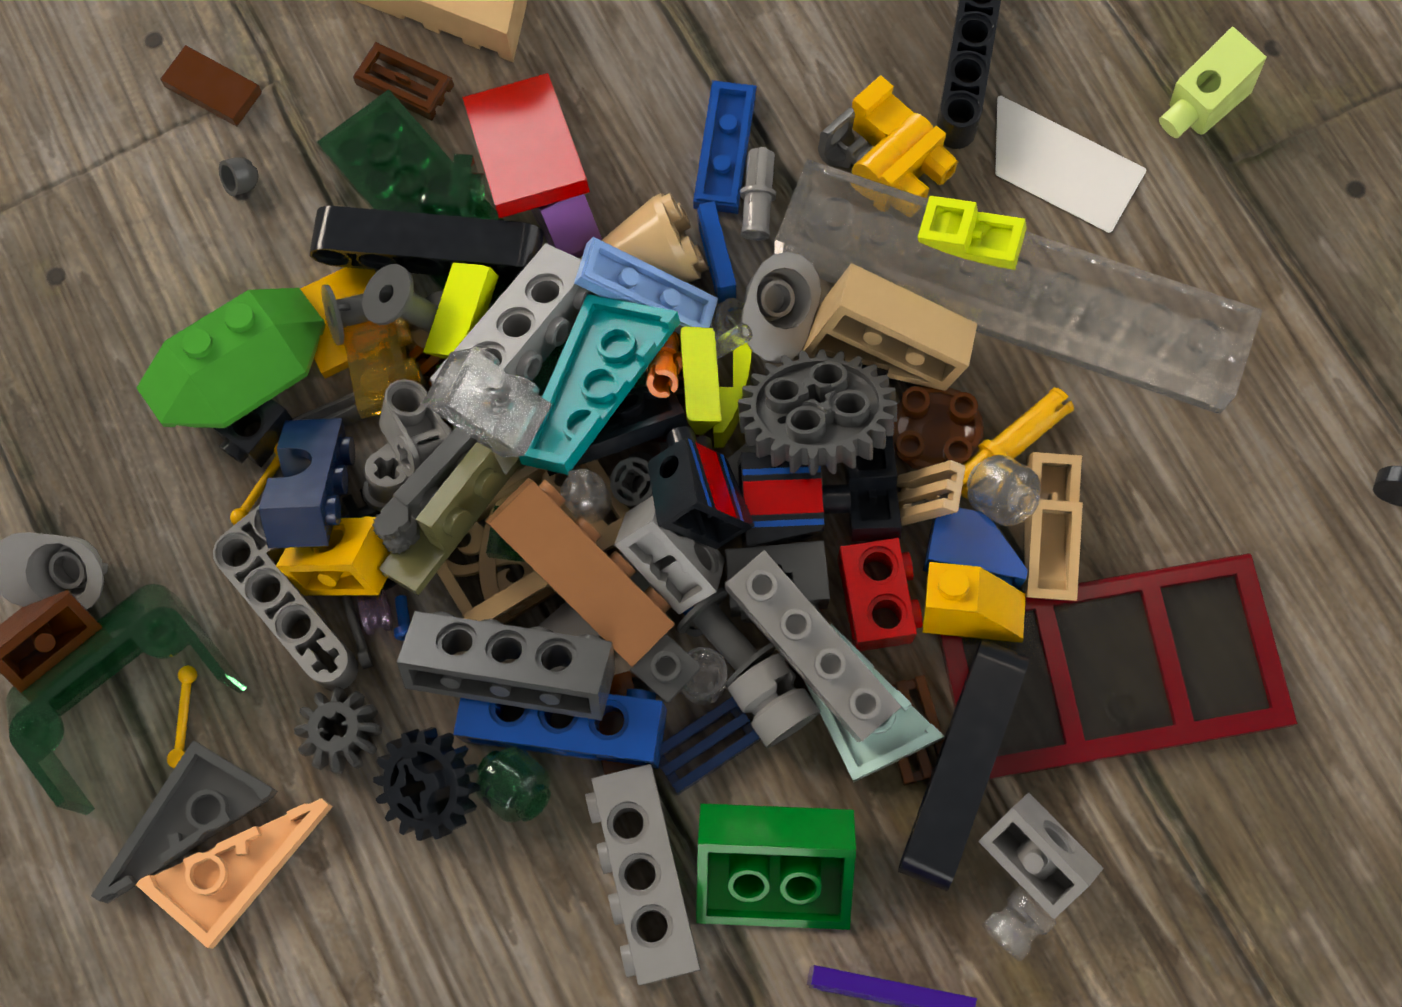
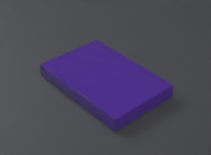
M817 965L810 967L807 985L810 989L898 1007H976L977 1001L975 997Z

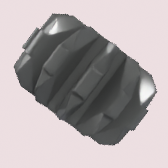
M335 687L330 701L321 692L315 693L314 701L318 708L314 711L304 706L300 708L299 713L309 721L308 724L296 726L294 734L307 738L301 743L298 751L303 756L313 755V767L322 770L330 764L332 772L342 774L345 769L346 759L354 768L359 769L363 766V761L358 753L362 749L369 754H375L377 751V747L367 741L369 736L382 734V727L379 724L370 722L378 714V710L372 704L363 706L365 696L360 692L355 691L347 698L343 688ZM334 724L343 725L347 728L346 734L343 737L330 733V729Z

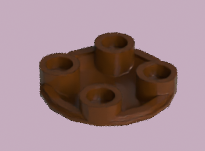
M914 386L903 393L902 400L897 404V422H894L893 446L898 457L910 467L918 470L949 460L964 464L979 451L978 445L984 437L983 417L978 410V402L972 394L950 387L943 391L926 386Z

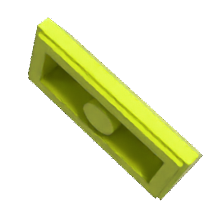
M452 263L423 351L425 354L447 359L485 315L499 277L491 267Z
M682 327L680 329L686 417L688 424L695 434L703 435L722 420L715 331H713V328Z

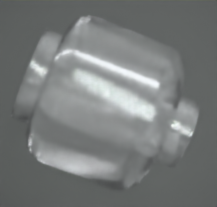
M996 454L986 458L973 468L967 481V497L972 508L982 512L999 525L1014 526L1032 515L1039 505L1041 483L1038 475L1030 467L1009 456Z

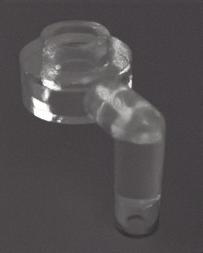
M735 298L724 300L716 305L710 328H713V331H715L717 360L750 341L753 337L751 328L747 324L741 323L744 303Z

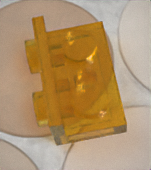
M398 318L387 325H377L367 321L343 327L344 346L357 411L362 419L381 414L385 391L391 383L407 379L422 385L415 358H407L405 346L413 344L406 320Z

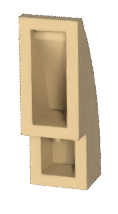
M1032 452L1027 456L1024 558L1025 567L1028 569L1025 581L1026 597L1077 601L1083 502H1079L1082 455Z

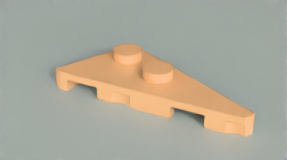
M323 798L310 804L304 803L287 811V814L260 827L254 826L223 840L206 852H197L184 858L180 864L156 875H147L141 878L136 883V886L205 947L214 949L333 806Z

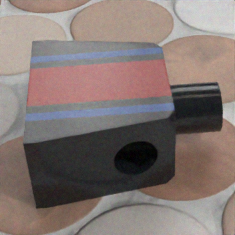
M682 426L669 431L665 437L668 448L653 457L648 464L658 526L714 549L720 548L754 527L752 517L738 483L724 455L697 443L694 430L691 427Z
M741 452L737 462L738 484L754 523V527L741 534L742 548L789 544L819 537L824 531V514L850 513L851 495L849 484L822 485L821 465H819L815 475L810 474L808 465H801L795 473H791L790 462L788 461L773 467L771 455L758 458L756 453Z

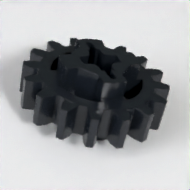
M435 727L421 731L415 729L401 734L399 739L388 742L386 747L390 754L378 757L376 762L384 769V774L373 777V783L383 786L384 793L379 795L376 801L378 804L388 803L390 810L385 816L387 822L396 818L401 820L400 834L405 835L415 830L418 841L432 836L436 840L464 826L467 823L464 815L476 810L477 805L469 798V795L480 791L481 785L471 782L469 774L474 773L478 767L477 764H465L463 758L469 749L466 745L454 749L452 747L454 741L452 733L438 736Z

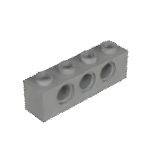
M546 243L430 378L442 408L485 430H488L499 416H503L509 410L515 396L528 381L533 380L538 375L543 362L556 347L566 341L586 295L599 296L574 284L581 262L580 258Z
M765 550L725 583V590L857 742L866 739L901 708L900 704Z
M647 764L591 778L594 792L585 794L592 824L601 822L605 842L598 843L597 850L603 874L613 872L617 893L609 894L608 898L614 924L624 923L629 944L620 946V952L626 977L636 975L638 985L642 986L701 971L652 765ZM626 812H635L643 818L642 831L631 839L618 836L615 829L618 818ZM637 862L650 863L655 869V879L652 885L644 890L631 888L627 882L629 868ZM650 912H658L664 915L668 924L665 936L657 942H647L639 934V922L644 915Z

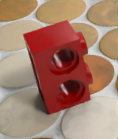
M899 538L840 546L837 561L852 644L859 651L912 644L917 634L916 629L922 628L923 621L919 600H910L907 581H912L914 576L909 551L901 552ZM870 562H880L887 567L890 576L885 580L876 581L866 575L863 567ZM881 608L889 609L896 614L898 625L891 629L881 628L874 622L872 613Z

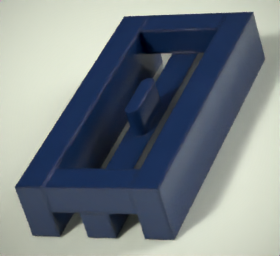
M731 697L664 741L661 745L659 767L679 795L759 742L760 738L752 728L747 715L742 713L733 697ZM729 713L733 715L735 719L668 762L665 757L667 754ZM740 728L743 730L746 736L679 779L676 774L677 770Z

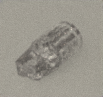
M589 469L569 471V477L565 480L560 492L566 500L565 505L576 519L581 515L588 523L602 520L609 513L612 505L611 494L603 479Z

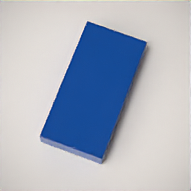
M715 201L699 204L697 208L698 229L715 295L718 298L717 303L720 306L736 303V281Z

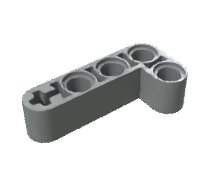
M258 505L221 535L214 545L213 559L219 569L308 676L325 689L332 691L335 687L345 689L356 679L358 662L354 654L306 597L276 567L285 548H268ZM250 548L251 554L247 562L241 566L233 567L234 556L242 549ZM280 583L279 595L274 600L263 603L262 594L267 586ZM301 619H310L311 626L307 634L301 638L292 639L291 631L294 624ZM321 648L335 659L334 661L338 668L332 673L327 671V665L315 653Z

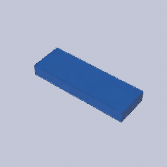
M712 80L693 209H697L699 204L715 201L717 212L739 213L740 190L744 180L756 100V85Z

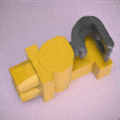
M880 75L853 99L852 108L849 107L820 133L818 152L822 160L828 165L844 168L854 165L852 167V179L866 192L875 195V200L884 208L895 201L898 205L913 213L927 198L930 189L918 178L925 173L938 185H943L955 173L958 160L943 147L946 133L937 125L933 127L924 116L914 113L892 94L894 86ZM852 129L861 136L856 141L854 140Z

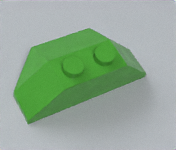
M300 288L247 290L165 340L138 384L137 390L163 427H176V425L194 428H226L308 376L317 351L320 335L323 334L326 326L325 322Z

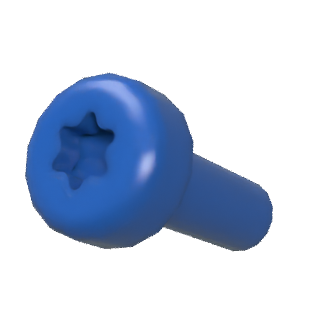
M399 595L395 597L398 627L394 628L393 631L395 639L404 641L410 626L407 596Z

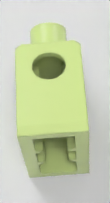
M1232 26L1176 82L1169 104L1171 108L1159 118L1160 125L1173 138H1179L1189 127L1200 135L1205 134L1252 93L1267 56Z

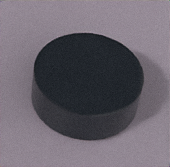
M1387 466L1378 471L1373 492L1381 500L1396 506H1402V466Z

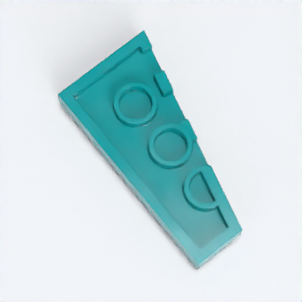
M587 294L519 449L518 457L522 465L568 475L680 324L678 311Z

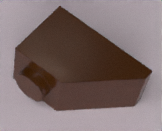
M69 590L22 607L0 624V673L22 693L98 632L102 626Z

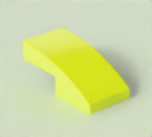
M929 196L917 238L918 242L963 259L1015 270L1027 226L1025 218L978 212L976 202Z
M733 342V387H719L722 420L713 427L714 448H723L739 422L738 400L743 399L742 388L750 384L752 350L746 342Z

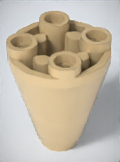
M660 193L653 196L601 240L684 282H692L701 278V273L709 269L698 244L694 245L690 236L686 235L685 230L691 228L690 221L681 203H676L671 193L666 195Z

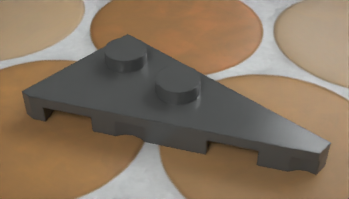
M193 740L91 896L98 901L110 903L135 887L141 878L147 875H154L274 798L278 791Z

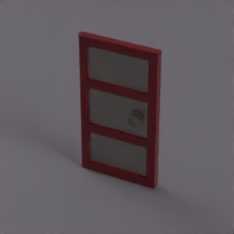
M1250 553L1078 583L1077 601L1028 598L1025 596L1023 642L984 639L1030 657L1026 674L988 780L1292 727L1297 724L1254 560ZM938 634L955 710L981 639Z

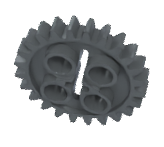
M824 349L819 350L816 358H809L808 354L803 350L800 351L799 360L794 362L786 355L781 356V367L766 363L765 375L753 373L751 375L752 385L743 386L742 388L743 399L738 400L741 433H745L747 447L756 446V456L758 458L771 454V464L773 467H777L784 461L790 462L791 473H795L801 465H808L811 475L817 473L819 465H826L832 474L836 473L837 463L844 462L852 469L856 468L857 455L867 460L873 459V447L885 449L886 436L894 435V422H897L896 390L889 387V377L887 375L877 376V365L875 364L862 369V357L860 356L855 357L850 362L844 361V351H839L832 359L827 358Z

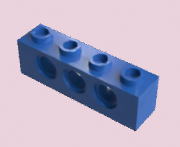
M627 689L626 696L609 694L603 716L612 711L620 712L624 715V724L618 733L608 736L600 733V720L574 716L572 722L567 727L556 729L551 725L552 712L525 708L523 715L518 720L505 722L503 710L506 705L460 698L453 735L465 743L641 766L651 764L652 768L659 769L667 708L663 701L656 700L657 695L651 691Z

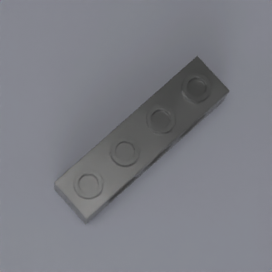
M414 611L397 660L405 689L601 721L616 669L613 643L602 640L594 635L573 636L554 633L544 627H532L530 629L505 625L493 619L477 621L458 618L450 613L441 611L434 613ZM467 651L462 655L454 656V654L457 652ZM507 659H517L511 663H502ZM559 666L567 667L561 671H550Z

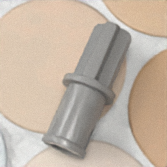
M766 147L754 148L748 152L746 184L740 190V197L744 200L741 236L748 240H766L770 236L771 202L776 199V191L772 189L775 154Z

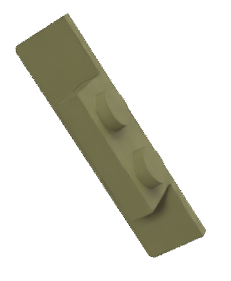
M495 421L479 440L480 443L476 442L416 517L415 520L420 526V539L414 545H410V549H407L405 553L401 552L399 555L398 553L393 554L391 552L380 566L382 574L419 596L521 464L518 452L526 434L502 421Z

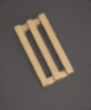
M949 460L898 475L897 487L901 488V492H898L897 495L902 526L957 513L965 465ZM948 493V498L938 499L940 495ZM923 499L930 501L919 505L911 506L912 502L920 501Z

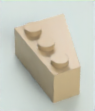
M851 263L817 307L808 339L802 351L804 350L809 358H815L820 349L825 350L826 356L833 358L839 351H844V360L847 362L860 356L862 357L863 365L870 366L875 364L877 368L888 370L887 376L891 379L946 391L969 367L977 323Z

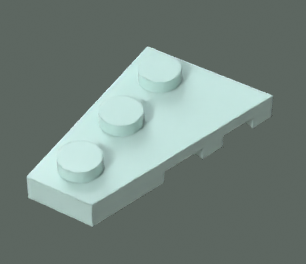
M830 624L901 706L899 710L866 739L857 742L806 684L853 782L943 740L944 735L932 723L930 724L912 706V703L899 690H896L844 635Z

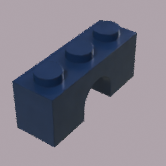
M342 418L285 420L277 445L283 477L267 479L258 508L268 548L329 546L333 525H340L341 522L340 496L348 493L347 467L353 466L355 463L353 437H346Z

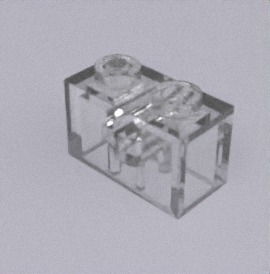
M478 347L451 352L422 404L499 456H524L552 404L538 395L539 388L533 382L518 375L511 376L498 367L500 364L499 359L490 352Z

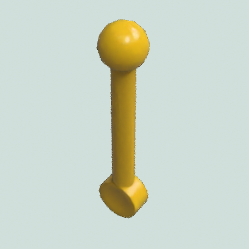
M278 443L274 447L276 456L242 506L231 512L230 521L233 525L249 513L264 491L267 479L272 478L280 467L277 453Z
M190 665L183 666L177 674L182 684L175 746L167 756V763L172 768L176 767L185 753L191 686L198 676L196 669Z

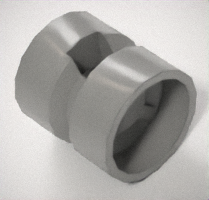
M780 653L770 656L753 666L728 687L729 693L742 713L753 714L754 718L751 726L766 748H770L790 737L820 714V710L806 689H796L794 687L796 675Z

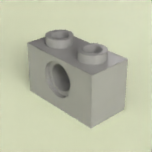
M1029 792L978 841L1053 919L1079 897L1103 870V867Z

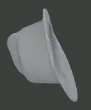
M792 252L773 254L761 263L746 287L741 327L744 339L752 352L764 361L781 363V356L783 355L792 360L802 351L808 339L814 315L819 305L821 285L819 275L813 264L802 255Z
M33 532L14 533L0 540V595L12 604L25 607L66 590H69L86 609L92 607L100 598L108 564L102 563V558L97 549L88 541L76 536L66 537Z

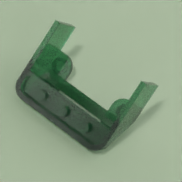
M149 584L139 588L98 620L102 626L98 632L22 693L13 686L7 695L6 713L10 742L56 807L88 815L95 809L53 752L61 743L64 735V724L61 716L143 652L156 659H167L177 655L188 645H191L218 681L238 693H242L248 688L177 595L159 584Z

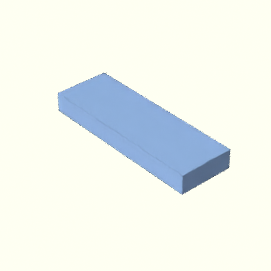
M592 237L586 243L574 284L601 297L678 311L680 324L674 331L680 334L682 327L710 328L718 300L717 297L595 237Z

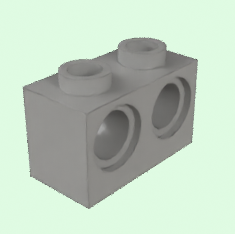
M653 496L625 513L614 545L678 614L717 592L725 563V557L717 549L659 527Z

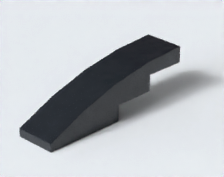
M877 368V376L886 375V369ZM886 436L885 449L873 447V459L867 460L857 455L856 468L853 469L844 463L846 484H849L851 495L849 520L852 541L901 539L902 524L897 495L898 475L893 436Z

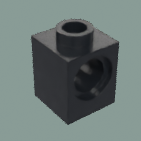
M270 399L226 428L213 429L224 440L219 447L241 464L248 458L262 468L274 453V447L279 442L285 420H292L293 418L284 407ZM254 422H261L259 430L254 435L243 437L244 430L248 425Z

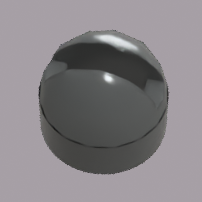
M234 157L223 160L219 164L221 183L230 196L244 194L255 188L259 174L251 161L244 157Z

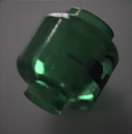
M516 746L505 748L500 752L495 750L487 754L480 762L477 769L479 776L476 780V783L480 785V791H477L476 794L503 821L509 823L521 820L525 822L537 817L548 804L551 797L549 789L550 775L525 750Z

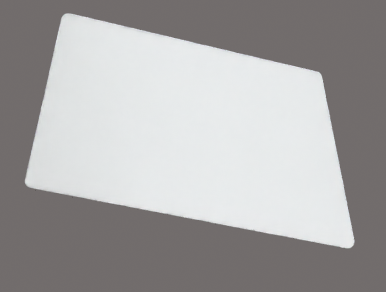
M998 96L996 176L1111 233L1146 173V168L1003 96Z

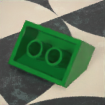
M700 803L696 923L850 930L856 859L854 810Z

